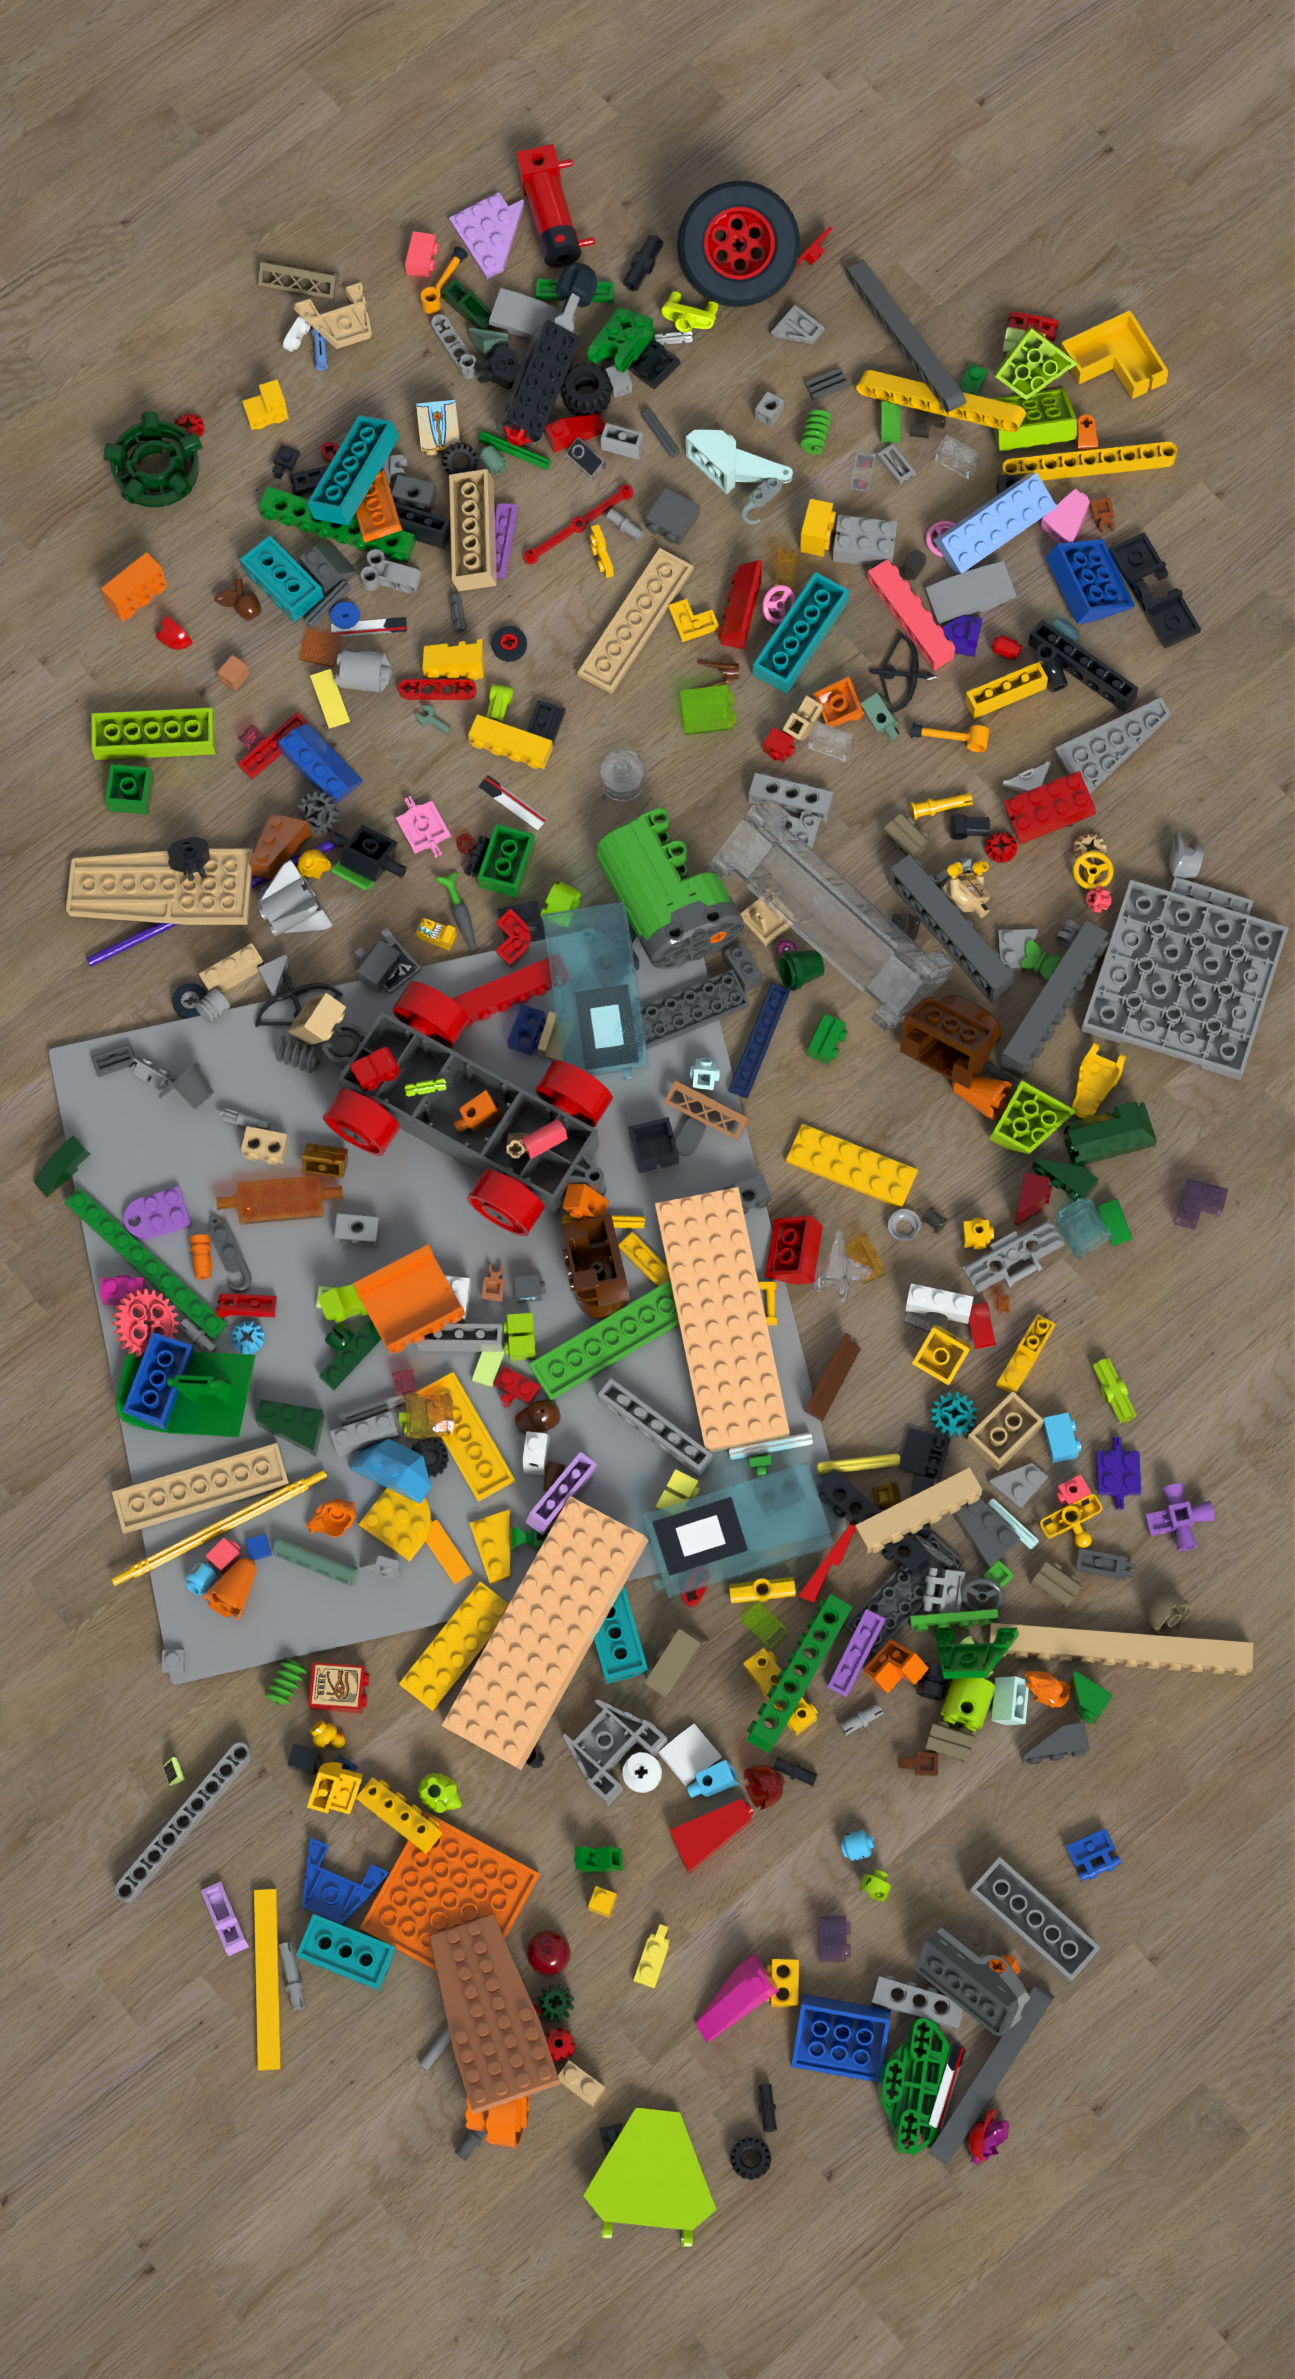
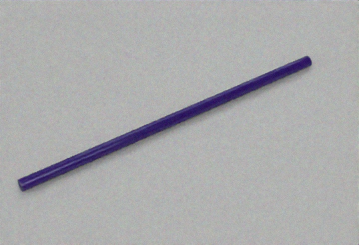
M330 840L309 850L316 849L326 853L338 846L330 844ZM303 853L291 858L295 867H297L298 859ZM252 877L251 889L269 881V879ZM157 923L86 959L90 967L178 924Z

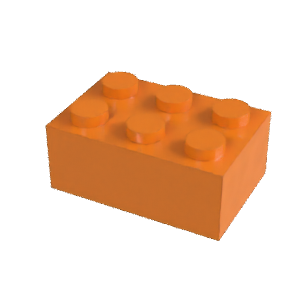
M146 552L104 585L101 591L106 606L123 622L131 618L140 607L146 606L155 595L161 594L167 587L162 567Z

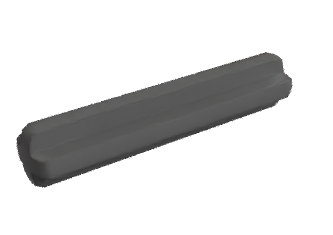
M650 408L643 410L642 418L672 458L677 456L679 448Z
M342 580L304 618L305 623L309 627H313L350 589L349 584Z

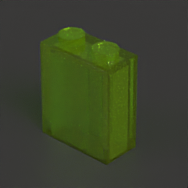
M728 685L680 690L685 735L733 730V723L736 722L735 710L731 711L734 697L733 692H729Z

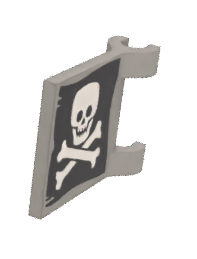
M385 928L380 932L382 935L381 939L401 952L403 959L402 963L383 986L391 994L421 971L422 968L397 942L392 933ZM362 948L354 952L359 962L365 961L368 957Z

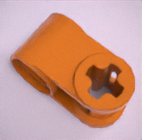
M1085 414L1078 419L1077 452L1098 449L1095 419L1091 415Z

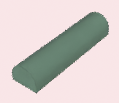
M280 1536L273 1546L274 1556L348 1586H353L359 1572V1568Z

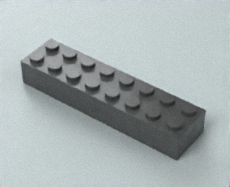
M909 854L890 868L889 885L988 1001L993 1004L1011 991L1014 977L1013 970L1008 964L1004 965L1000 960L999 953L995 949H991L987 945L986 938L974 930L973 923L968 918L965 919L962 916L960 908L955 903L952 904L949 901L945 890L937 887L933 876L925 873L920 861L916 858L913 859Z
M1086 920L1003 1051L1000 1068L1020 1079L1025 1074L1029 1075L1034 1066L1035 1058H1039L1044 1051L1043 1046L1046 1040L1048 1042L1051 1040L1055 1033L1056 1025H1060L1066 1015L1064 1013L1067 1007L1070 1009L1075 1002L1077 991H1082L1086 984L1087 976H1091L1097 966L1098 958H1103L1109 942L1106 940L1107 931Z

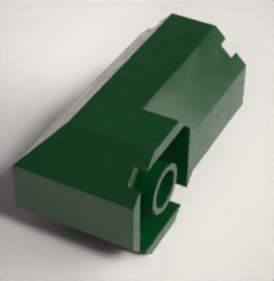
M1130 1102L1114 1107L1112 1114H1109V1111L1103 1114L1065 1123L1063 1134L1068 1133L1065 1145L1071 1162H1074V1165L1083 1166L1154 1147L1157 1139L1145 1103L1141 1102L1140 1106H1138L1137 1102Z

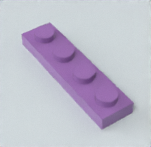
M517 504L497 505L495 516L497 579H506L519 508Z
M868 1609L865 1610L827 1686L828 1688L848 1697L886 1621L885 1618Z

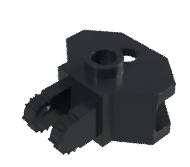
M506 345L496 347L492 358H489L487 362L477 364L474 370L477 373L486 370L489 372L478 378L479 383L492 381V384L497 383L508 390L512 388L520 365L515 351Z
M190 837L175 841L167 849L170 858L168 860L170 869L183 872L189 882L194 881L193 873L196 872L199 873L201 879L206 878L203 866L210 860L207 840Z

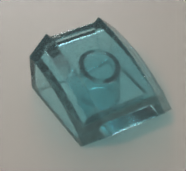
M1080 1198L1058 1212L1056 1224L1077 1259H1081L1091 1250L1114 1238L1092 1200Z

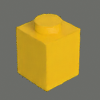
M595 1886L588 1905L589 1911L610 1918L617 1900V1894Z

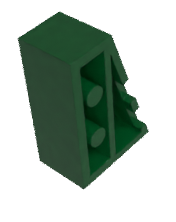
M259 1399L255 1418L257 1425L316 1457L325 1418L323 1410Z

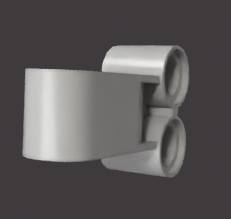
M373 549L368 552V567L361 571V582L365 590L374 591L380 585L410 594L417 592L422 577L421 571L385 560L384 553L379 549ZM374 560H379L380 562H379V563H373L372 561H374ZM368 577H373V578H374L373 580H370V581H369V580H366Z

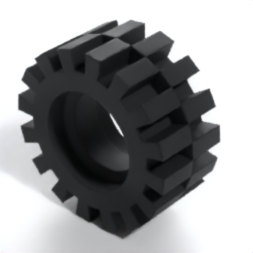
M455 442L456 444H450V447L444 450L442 465L448 475L477 470L478 457L470 445L463 442ZM457 454H464L468 460L466 466L463 468L454 467L452 463L453 457Z
M424 1437V1440L418 1439V1443H414L411 1450L421 1455L426 1450L434 1451L437 1454V1460L431 1465H426L429 1478L430 1476L437 1477L438 1473L441 1475L443 1469L447 1468V1462L449 1461L445 1445L434 1437H431V1439Z
M748 2136L743 2140H738L736 2145L734 2144L730 2154V2161L737 2175L743 2179L753 2180L759 2179L767 2173L771 2166V2153L763 2140L753 2136L749 2138ZM747 2150H755L760 2156L759 2163L754 2167H747L742 2162V2156Z

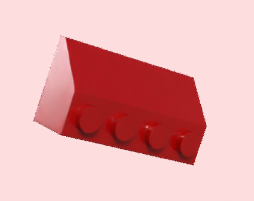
M760 560L739 565L737 573L733 572L731 584H734L733 590L728 592L727 602H729V606L724 608L722 619L725 622L724 626L720 625L718 637H721V645L745 649L762 581V561Z

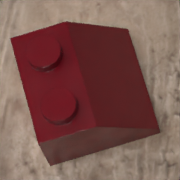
M1025 1173L1014 1225L1022 1224L1043 1211L1044 1204H1049L1053 1185H1049L1050 1177Z

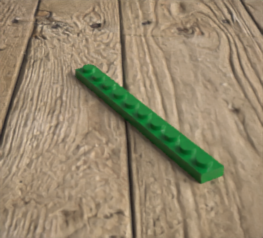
M78 1188L64 1202L66 1206L167 1299L169 1298V1301L198 1328L203 1330L212 1341L228 1327L225 1321L218 1317L212 1309L84 1191Z

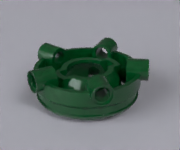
M148 411L141 415V423L130 427L122 433L115 444H105L103 457L105 461H110L114 481L121 490V496L126 501L145 507L157 508L174 504L192 491L199 473L197 451L203 449L196 432L189 435L176 424L160 421L158 413ZM162 438H168L179 442L181 444L182 451H180V448L178 447L176 442L168 443L166 441H163ZM137 444V447L133 450L132 454L130 455L129 461L127 462V452L130 448ZM163 448L170 451V457L172 458H170L169 466L163 472L158 474H147L142 470L136 472L134 466L145 457L157 453L162 454ZM184 458L187 459L189 464L193 462L192 470L187 479L184 477ZM125 466H127L128 473L119 476V471L124 472ZM144 486H146V487H148V488L150 489V494H151V495H147L146 489H145Z

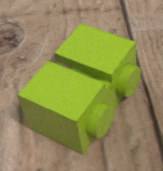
M533 1313L507 1314V1321L504 1322V1334H509V1342H505L506 1355L510 1354L511 1361L536 1359Z

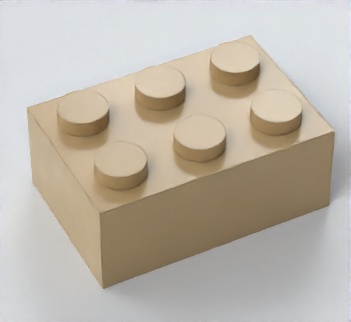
M327 993L311 997L307 1000L287 1032L308 1046L321 1043L324 1040L328 1041L334 1032L332 1030L336 1023L339 1024L345 1015L343 1011L346 1006Z
M1012 1391L968 1435L967 1442L999 1471L1042 1428L1044 1420Z

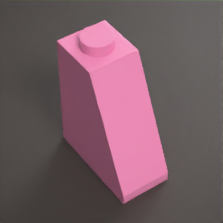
M1075 488L1056 505L1055 509L1042 518L1041 528L1057 543L1075 542L1088 512L1090 503L1088 497Z

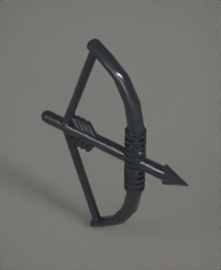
M901 632L898 633V638L881 669L869 670L871 674H880L885 696L890 706L891 702L885 679H893L895 676L909 677L907 697L901 705L893 709L894 713L906 707L911 701L916 689L917 678H924L927 681L937 678L930 672H927V674L918 673V651L914 643ZM901 638L909 644L912 651L913 661L911 662L910 672L896 671L893 666H886Z
M284 971L283 982H286L288 991L269 999L260 1008L255 1026L292 1025L293 1022H260L262 1014L269 1006L278 1001L289 999V997L292 998L296 1008L293 1014L296 1019L302 1010L297 995L308 990L318 988L331 990L336 993L333 997L334 999H337L339 996L342 997L343 994L334 987L324 983L303 984V986L301 985L294 989L291 983L292 978Z

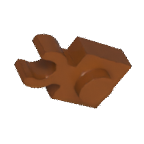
M1110 497L1092 500L1090 506L1094 522L1100 521V533H1104L1105 525L1110 526V530L1114 531L1115 523L1112 518H1114L1115 514Z

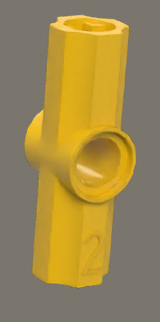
M794 1577L770 1580L761 1578L752 1582L729 1584L731 1604L751 1601L765 1602L769 1599L796 1596ZM759 1586H765L768 1592L760 1595L756 1589Z

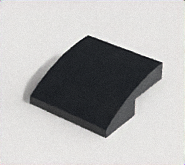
M651 339L637 360H633L628 370L655 390L681 363L677 357L665 351L664 345Z
M538 901L497 909L500 919L511 908L527 924L531 934V942L546 939ZM502 931L504 941H506L509 937Z

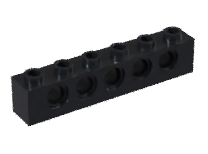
M1041 620L1031 631L1028 645L1035 650L1042 643L1054 645L1061 666L1066 672L1121 711L1125 712L1137 698L1139 689L1137 686L1044 620Z
M835 1469L816 1487L818 1499L824 1504L829 1503L834 1508L833 1512L841 1519L843 1517L850 1522L849 1525L852 1522L859 1524L883 1512ZM841 1492L846 1497L843 1500H837L834 1498V1495ZM856 1506L861 1509V1512L859 1514H852L850 1509ZM905 1534L902 1540L896 1543L890 1542L885 1544L881 1554L888 1561L893 1560L898 1565L897 1569L905 1576L908 1574L913 1578L930 1560V1553L910 1535ZM906 1549L910 1554L907 1557H901L898 1551Z

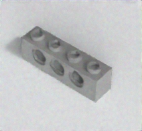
M755 773L749 791L748 802L800 815L803 811L821 817V821L827 822L833 802V792L824 787L815 788L807 783L791 782L787 778L771 777L767 773ZM773 788L777 791L774 793H770L767 790ZM793 793V794H795L796 796L793 797V798H790V797L787 796V794ZM808 798H813V799H815L816 801L813 802V803H810V802H807L806 800H807Z
M890 1975L879 1976L871 2004L872 2006L890 2009L893 2012L916 2019L926 2018L934 2020L937 2025L957 2031L963 2014V2009L947 1996L941 1995L940 1990L927 1987V1990L920 1989L917 1983L906 1981L903 1984L897 1982V1978ZM899 1989L903 1992L904 1997L896 2001L891 1997V1992ZM915 1996H922L925 2000V2005L922 2007L915 2006L913 1998ZM937 2002H943L947 2007V2011L945 2013H938L935 2011L934 2005Z

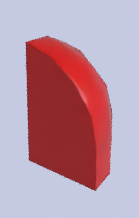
M167 616L161 624L164 627L161 632L156 633V638L165 646L180 650L193 644L186 632Z

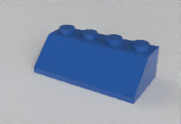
M309 723L293 729L278 742V750L316 790H320L321 793L326 791L327 797L333 795V803H339L363 782Z
M152 1332L123 1412L145 1424L166 1430L180 1393L173 1386H168L167 1380L168 1378H175V1375H187L195 1353L193 1345Z

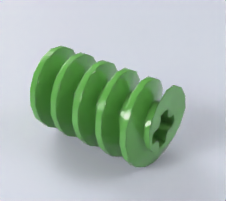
M812 410L807 414L804 433L800 442V447L805 452L813 455H819L824 452L821 448L825 447L824 441L827 440L826 434L829 432L828 427H830V420H832V415L829 412Z
M284 1657V1659L288 1663L281 1662L280 1664L283 1670H277L276 1672L279 1678L272 1679L275 1686L268 1687L272 1694H264L265 1698L280 1706L291 1704L287 1696H295L291 1691L292 1688H299L295 1681H303L299 1674L307 1673L302 1665L287 1657Z

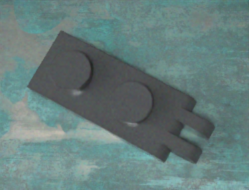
M1079 1548L1075 1571L1125 1580V1576L1134 1577L1135 1572L1126 1569H1136V1564L1128 1562L1127 1557Z

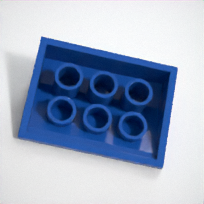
M1104 539L1058 543L1045 557L1076 624L1095 622L1135 606Z
M803 1994L791 2067L878 2082L880 2068L884 2061L892 2010Z

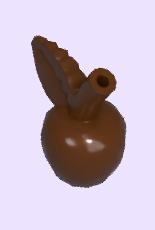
M235 579V591L230 589L224 590L214 598L215 602L221 606H234L235 611L247 621L260 615L262 611L260 602L254 594H244L243 579Z

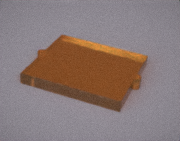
M308 629L305 641L302 642L303 648L300 660L334 668L337 654L340 653L339 647L342 636Z

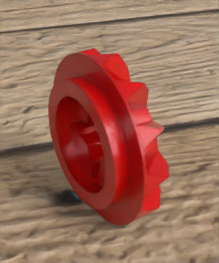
M188 412L185 415L180 414V417L175 419L174 424L186 432L187 430L184 426H187L188 422L191 423L189 435L196 432L199 438L202 436L204 423L197 414L194 415Z
M999 831L991 834L986 840L985 852L991 860L1004 863L1014 858L1017 853L1018 844L1015 841V837L1009 835L1008 832L1002 833ZM1000 840L1003 845H1007L1004 847L1003 853L999 847H996Z

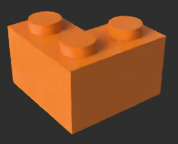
M890 1639L862 1672L875 1687L888 1694L901 1678L915 1685L929 1668L915 1652Z

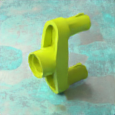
M673 291L661 310L666 319L675 322L676 328L679 331L687 333L692 328H711L716 320L715 315L719 306L718 303L709 301L705 311L681 305L679 304L681 294Z

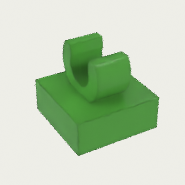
M770 1454L748 1457L749 1466L756 1467L758 1477L766 1476L765 1465L772 1464Z
M998 1560L983 1577L995 1581L1003 1588L1014 1577V1574Z

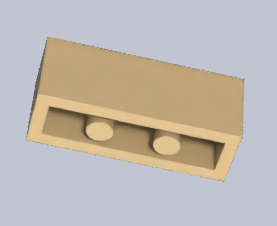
M251 943L199 973V977L208 993L213 989L223 993L258 973V967L264 965Z

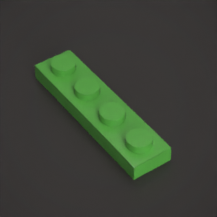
M994 1609L910 1616V1629L923 1632L928 1631L931 1627H937L938 1630L950 1629V1626L959 1625V1628H970L972 1624H981V1626L987 1627L991 1623L997 1622L998 1611Z

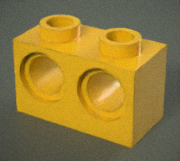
M772 1959V1965H767V1971L778 1989L787 1990L789 1997L786 2000H779L776 1994H774L767 2001H771V2007L798 2008L799 1960ZM784 1966L788 1968L789 1975L784 1978L779 1977L776 1972L777 1969Z

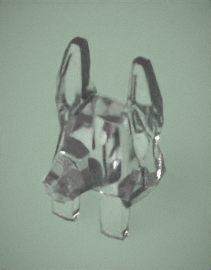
M837 1231L831 1254L817 1269L813 1290L821 1293L824 1287L840 1289L839 1296L842 1297L841 1301L846 1303L849 1296V1282L867 1280L871 1275L872 1268L857 1263L844 1255L845 1238H842V1231Z

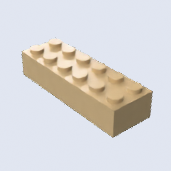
M488 469L449 475L452 581L458 591L497 586L494 480Z

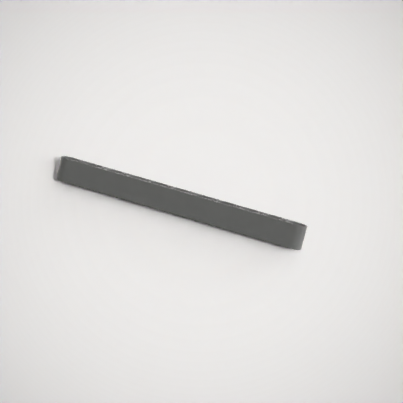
M862 259L846 267L845 274L849 282L944 410L948 413L965 405L966 399L962 390L867 263Z

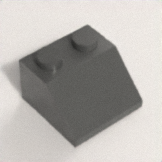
M333 544L314 546L299 557L301 567L322 588L325 596L342 580L347 581L357 573Z

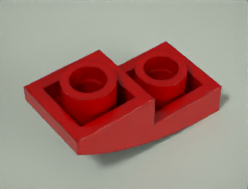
M988 1302L972 1305L969 1322L975 1349L996 1345Z

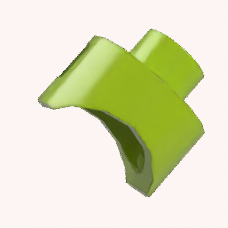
M875 1869L872 1875L864 1874L859 1890L868 1892L874 1900L884 1902L891 1889V1885L886 1882L888 1874L878 1869Z

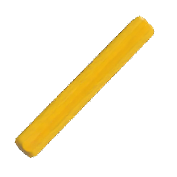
M566 1213L562 1216V1224L580 1220ZM611 1215L615 1228L645 1227L644 1216Z

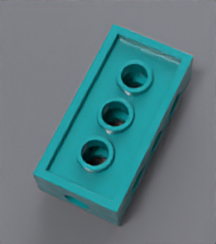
M270 535L240 559L244 573L293 623L324 599L322 588Z
M623 1586L610 1611L615 1613L614 1617L605 1618L594 1637L606 1685L644 1675L648 1671L625 1586ZM617 1631L621 1633V1636L613 1639L610 1637V1634ZM619 1652H624L627 1654V1656L621 1660L615 1657L616 1654Z
M313 1914L296 1957L380 1992L397 1949L392 1945ZM324 1940H331L330 1948L326 1950L321 1949V1944ZM345 1948L352 1949V1954L348 1958L341 1957V1953ZM367 1956L373 1958L369 1966L362 1965L363 1958Z

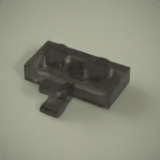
M913 408L909 436L929 438L931 425L940 429L945 428L946 416Z

